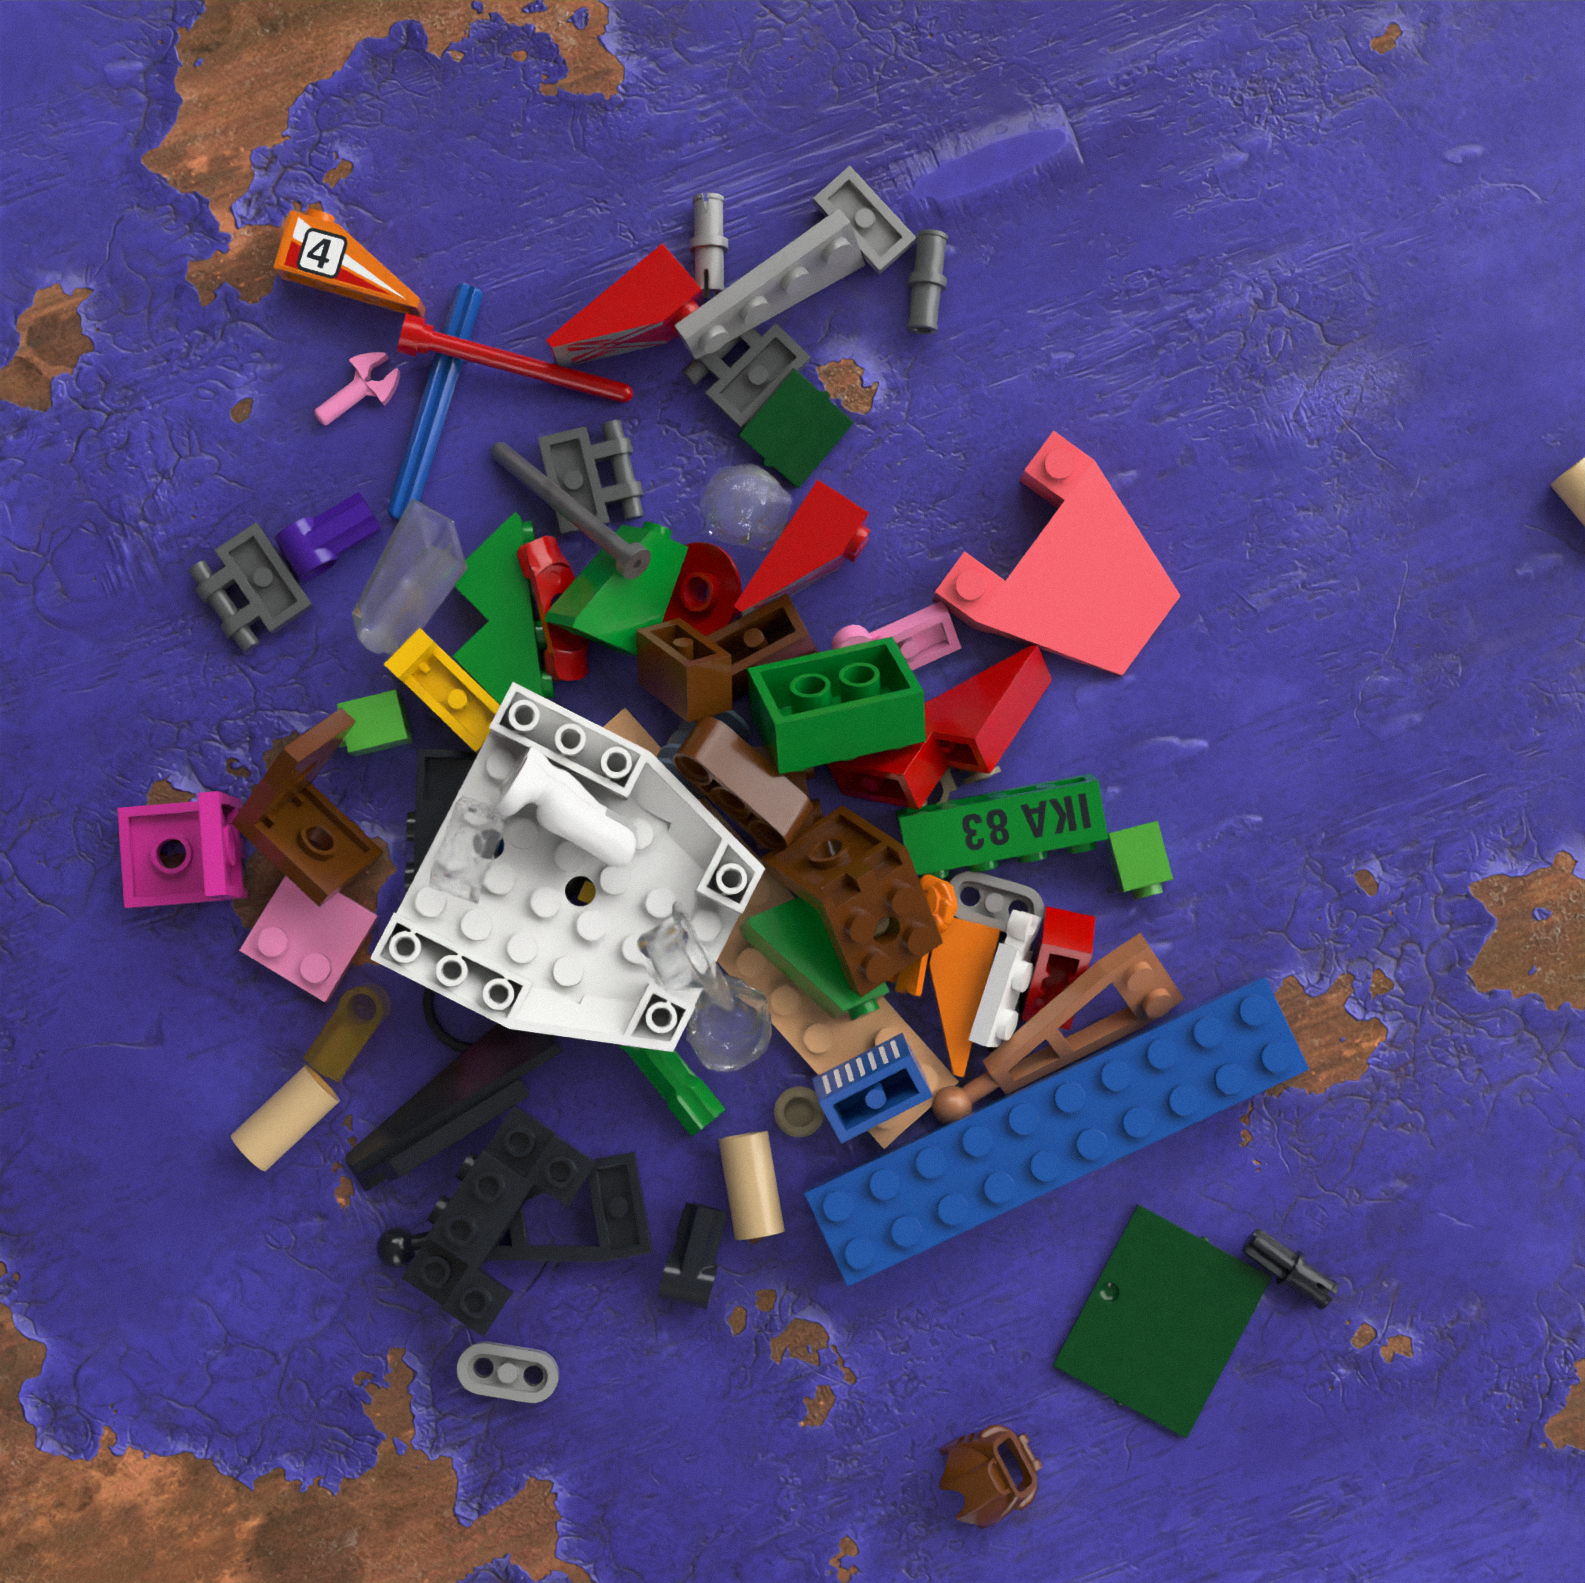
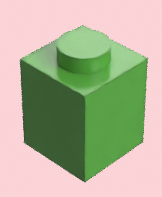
M396 689L337 704L338 710L342 708L356 721L339 745V747L347 746L348 753L356 757L413 743L403 696Z
M1158 821L1108 833V840H1105L1118 893L1131 891L1134 900L1163 893L1161 883L1173 880Z

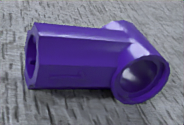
M357 492L315 518L309 516L290 524L281 530L274 540L298 580L305 582L329 570L338 562L340 555L381 532L382 528L360 492Z

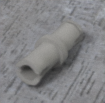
M703 193L692 197L694 205V237L689 240V250L694 254L695 282L701 287L703 298H711L710 291H714L715 297L725 290L724 254L728 252V239L723 237L724 196L717 193H707L708 201H704Z

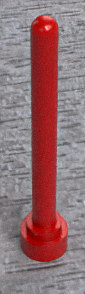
M408 313L405 315L396 351L398 353L416 357L417 353L427 355L429 350L620 403H627L633 398V389L626 383L433 331V325L425 323L426 318Z

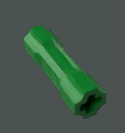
M618 1044L621 1049L629 1054L666 1100L669 1109L692 1137L725 1111V1107L704 1081L694 1074L675 1049L673 1052Z

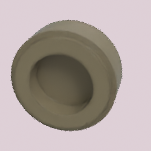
M804 1086L791 1087L785 1090L776 1101L774 1108L775 1120L780 1129L786 1134L793 1137H805L813 1134L821 1126L824 1119V1111L818 1102L814 1090Z

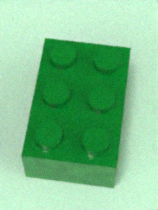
M893 637L747 668L751 718L779 774L800 772L818 765L853 760L858 756L889 749L897 750L907 745L926 741L924 691Z

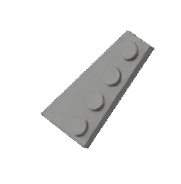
M838 208L674 326L680 338L696 360L707 353L717 351L725 343L865 266L851 222L842 210Z

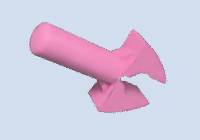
M372 352L350 358V363L356 368L354 380L315 409L314 413L317 420L323 425H328L365 396L378 397L383 406H385L392 398L400 379L399 369H394L381 381H369L372 370L389 359L388 355L384 352Z

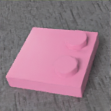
M285 875L239 951L323 1002H328L380 916L340 892L319 907Z

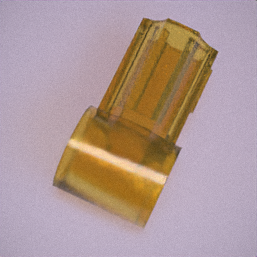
M364 983L345 992L339 1001L337 1009L310 1046L303 1059L325 1077L340 1082L375 1030L387 1019L391 1007V1001L387 992L381 986L374 983ZM358 994H366L374 1000L376 1014L372 1020L360 1019L355 1014L353 1002Z

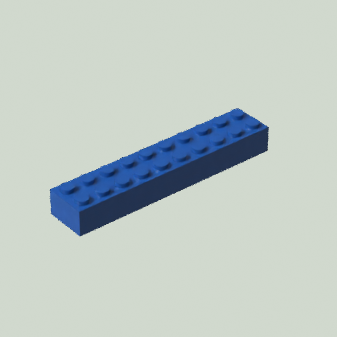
M1255 977L1007 1095L984 1104L958 1120L935 1127L805 1188L804 1195L848 1287L1309 1070V1067L1266 977Z

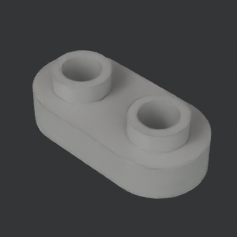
M971 871L962 872L949 882L953 886L957 898L958 908L954 917L1001 929L1000 932L1006 933L1010 918L1009 906L1013 901H1020L1025 904L1027 913L1041 917L1042 922L1044 904L1040 895L1031 887ZM966 887L974 888L978 892L979 900L974 906H966L961 902L960 893Z
M480 1341L470 1345L462 1353L457 1364V1375L463 1387L474 1394L527 1403H538L547 1399L554 1392L559 1381V1368L554 1358L545 1351L490 1341ZM488 1358L493 1363V1372L489 1375L478 1373L475 1367L477 1359ZM530 1366L539 1367L543 1372V1380L536 1384L530 1383L525 1377L526 1368Z

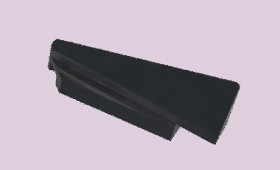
M497 1023L346 1154V1163L364 1191L370 1190L385 1179L390 1182L400 1178L530 1096V1087L523 1078V1075L562 1052L561 1042L555 1035L509 1029Z

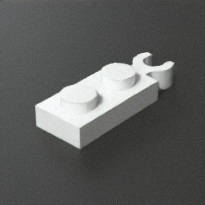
M1013 909L1007 925V936L1004 944L999 943L968 1039L969 1041L986 1047H999L1005 1040L1008 1041L1012 1037L1018 1022V1013L1014 1010L1020 992L1026 991L1033 976L1034 966L1030 963L1033 951L1029 949L1039 930L1041 917Z

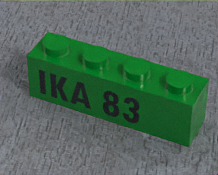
M1092 773L952 799L943 803L926 804L920 810L912 808L895 810L901 844L907 847L919 878L929 874L943 879L949 876V869L968 866V870L971 872L987 871L998 867L997 860L1017 857L1020 863L1039 861L1048 857L1047 851L1065 847L1067 853L1087 852L1097 848V841L1108 840L1099 780Z

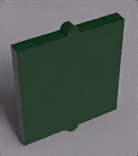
M792 368L737 435L763 458L762 464L764 466H772L793 486L799 489L854 422L829 400L830 394L828 391H819L800 372Z

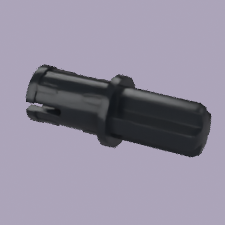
M1255 1229L1246 1238L1242 1249L1243 1253L1277 1277L1276 1283L1279 1286L1288 1285L1312 1302L1319 1310L1327 1307L1333 1300L1327 1294L1329 1291L1332 1294H1336L1339 1284L1304 1261L1305 1254L1300 1251L1293 1253L1261 1229Z

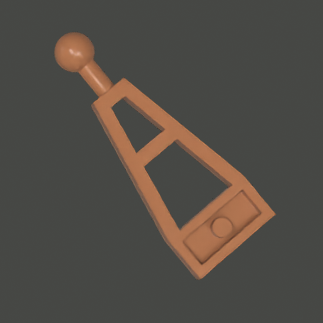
M1139 933L1094 963L1017 1030L1008 1041L1002 1043L982 1061L987 1068L986 1072L962 1088L947 1086L939 1090L933 1099V1113L943 1124L958 1120L972 1112V1105L998 1087L1007 1095L1144 1027L1156 1018L1168 1013L1171 1008L1185 999L1142 934ZM1112 982L1128 1007L1065 1038L1059 1027ZM1045 1039L1049 1042L1050 1046L1024 1058Z

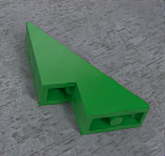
M516 512L447 577L451 584L488 621L453 657L500 705L512 682L546 699L555 698L554 681H552L551 675L546 674V670L543 669L541 649H547L548 646L541 619L537 620L534 602L536 598L531 579L525 578L517 558V551L521 545L536 540L533 521L523 522Z

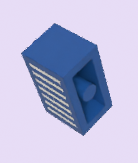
M903 1032L812 1078L818 1102L841 1144L933 1097L925 1073Z

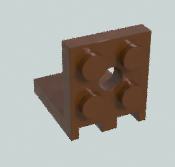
M342 708L282 749L231 822L239 832L319 907L374 865L384 852L312 784L356 722ZM308 841H316L322 846L324 851L316 849Z
M843 805L796 834L785 851L772 850L761 857L768 875L819 911L850 990L860 997H863L943 943L907 847ZM889 916V924L885 932L878 937H874L877 923Z

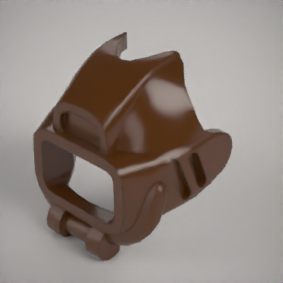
M993 1424L978 1433H971L956 1438L938 1449L941 1456L948 1455L945 1470L939 1482V1488L941 1490L959 1492L965 1498L964 1506L956 1515V1520L978 1525L981 1530L999 1522L1014 1509L1022 1511L1032 1503L1038 1488L1036 1472L1043 1465L1039 1458H1035L1028 1445L1030 1440L1025 1432L1016 1435L1011 1429L1003 1425ZM1000 1444L1007 1445L1021 1469L1023 1480L1017 1488L998 1453V1446Z

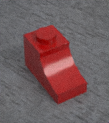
M1046 906L1035 945L1034 971L1026 991L1021 1020L1029 1021L1088 970L1093 952L1095 916ZM1074 1015L1059 1028L1070 1030Z

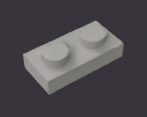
M850 165L813 198V204L825 217L838 208L842 210L852 224L863 258L879 275L916 243L915 235Z

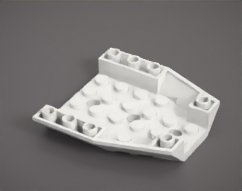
M512 682L489 727L490 732L397 913H393L370 959L509 1029L673 1052L696 1007L695 1003L739 915L743 914L765 868L650 751ZM532 746L540 751L553 766L567 771L576 778L600 804L618 813L635 825L638 832V841L634 856L626 867L616 868L610 866L575 843L543 827L536 816L538 805L535 803L524 805L518 812L509 817H504L493 810L496 801L501 795L499 789L527 748ZM485 831L497 832L504 840V850L494 860L480 858L474 849L476 838ZM575 877L588 878L594 884L595 897L586 906H575L566 898V885ZM665 923H677L685 931V944L677 952H666L657 943V931Z

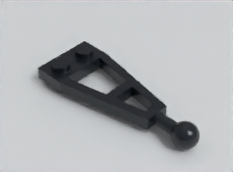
M636 1151L594 1159L598 1163L587 1179L599 1245L530 1244L523 1206L509 1227L512 1244H498L489 1260L604 1262L652 1253L654 1248ZM536 1186L528 1200L546 1192ZM393 1227L384 1231L379 1237L376 1246L379 1259L385 1265L393 1268L408 1265L426 1241L429 1231L412 1234L407 1229L401 1227Z

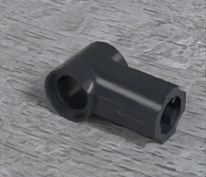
M686 1201L677 1230L673 1253L668 1254L657 1297L707 1309L718 1265L714 1264L728 1212Z

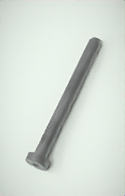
M495 442L491 446L490 453L495 461L616 559V570L625 578L635 579L646 570L651 560V553L638 542L628 544L506 443Z

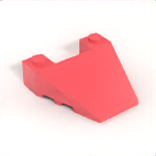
M1053 431L1020 478V482L1058 509L1006 581L964 551L936 589L932 600L936 603L942 601L951 614L972 629L987 634L989 632L1028 647L1032 644H1038L1039 649L1060 655L1062 658L1122 676L1181 595L1095 460Z

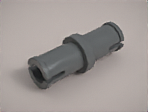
M924 229L919 230L916 235L917 246L914 272L908 274L907 286L912 290L906 330L916 334L931 335L938 331L937 321L940 294L946 290L947 278L943 275L948 235L942 231Z

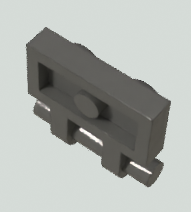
M775 323L762 337L752 328L725 343L717 351L707 353L696 360L693 359L681 372L693 385H696L707 373L713 375L718 381L706 392V397L741 430L792 368L801 372L811 362V357ZM740 341L749 350L729 368L721 359Z
M621 420L603 423L602 429L605 442L591 445L586 426L538 438L547 478L606 526L611 525L606 506L621 503L625 521L644 517L640 498L644 497L641 481H635L630 455L634 453L630 438H625ZM602 461L611 462L616 485L601 487L596 463ZM555 510L562 537L582 532Z
M257 522L215 549V552L225 565L224 568L214 574L206 561L203 560L188 570L198 585L195 588L196 593L203 603H210L223 622L220 625L221 630L228 640H235L243 653L251 651L260 644L250 628L258 620L261 619L269 632L274 634L315 607ZM234 583L238 584L250 602L241 610L237 609L226 593L228 587Z

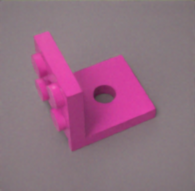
M215 791L198 793V801L117 808L124 908L248 899V889L244 888L242 859H246L244 839L240 838V832L231 824L239 812L238 809L242 808L241 799ZM170 840L180 841L186 850L184 862L174 869L167 868L160 858L163 845Z

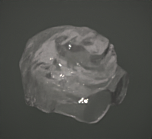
M739 464L722 469L711 477L701 494L700 510L711 535L718 541L749 550L766 551L774 546L788 525L787 515L791 507L792 496L782 488L780 482L763 468L754 464Z
M720 975L706 981L695 1003L696 1007L686 1025V1040L690 1043L700 1063L707 1067V1069L716 1070L717 1072L740 1070L753 1063L756 1059H759L769 1047L772 1036L771 1014L768 1011L767 997L761 991L753 989L742 979L731 975Z

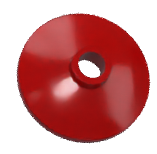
M692 542L685 545L689 548L663 622L681 618L704 636H708L729 625L735 619L737 614L734 612L733 606L742 594L741 578L733 559L722 548L711 543ZM709 587V596L706 599V589Z

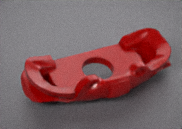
M543 536L521 545L517 551V558L525 578L531 579L548 646L544 651L546 674L551 675L552 681L580 680L589 672L587 663L589 641L544 621L547 611L551 608L552 598L556 594L562 595L576 577L569 562L562 554L556 538L553 536Z

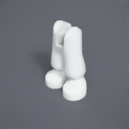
M532 746L527 748L499 789L501 795L496 801L493 810L504 817H509L518 812L524 805L535 803L538 805L536 816L543 827L575 843L610 866L616 868L626 867L634 856L638 841V832L635 825L618 813L600 804L576 778L567 771L553 766L540 751Z

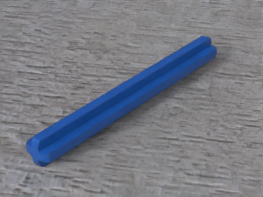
M461 283L456 286L442 330L443 334L470 340L483 298L480 289ZM435 353L387 509L388 514L394 519L404 522H412L415 519L463 363L462 359Z

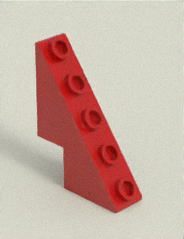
M1038 644L1030 645L924 703L925 742L907 745L897 750L889 749L858 756L853 760L827 763L842 795L920 810L948 767L991 774L1052 681Z

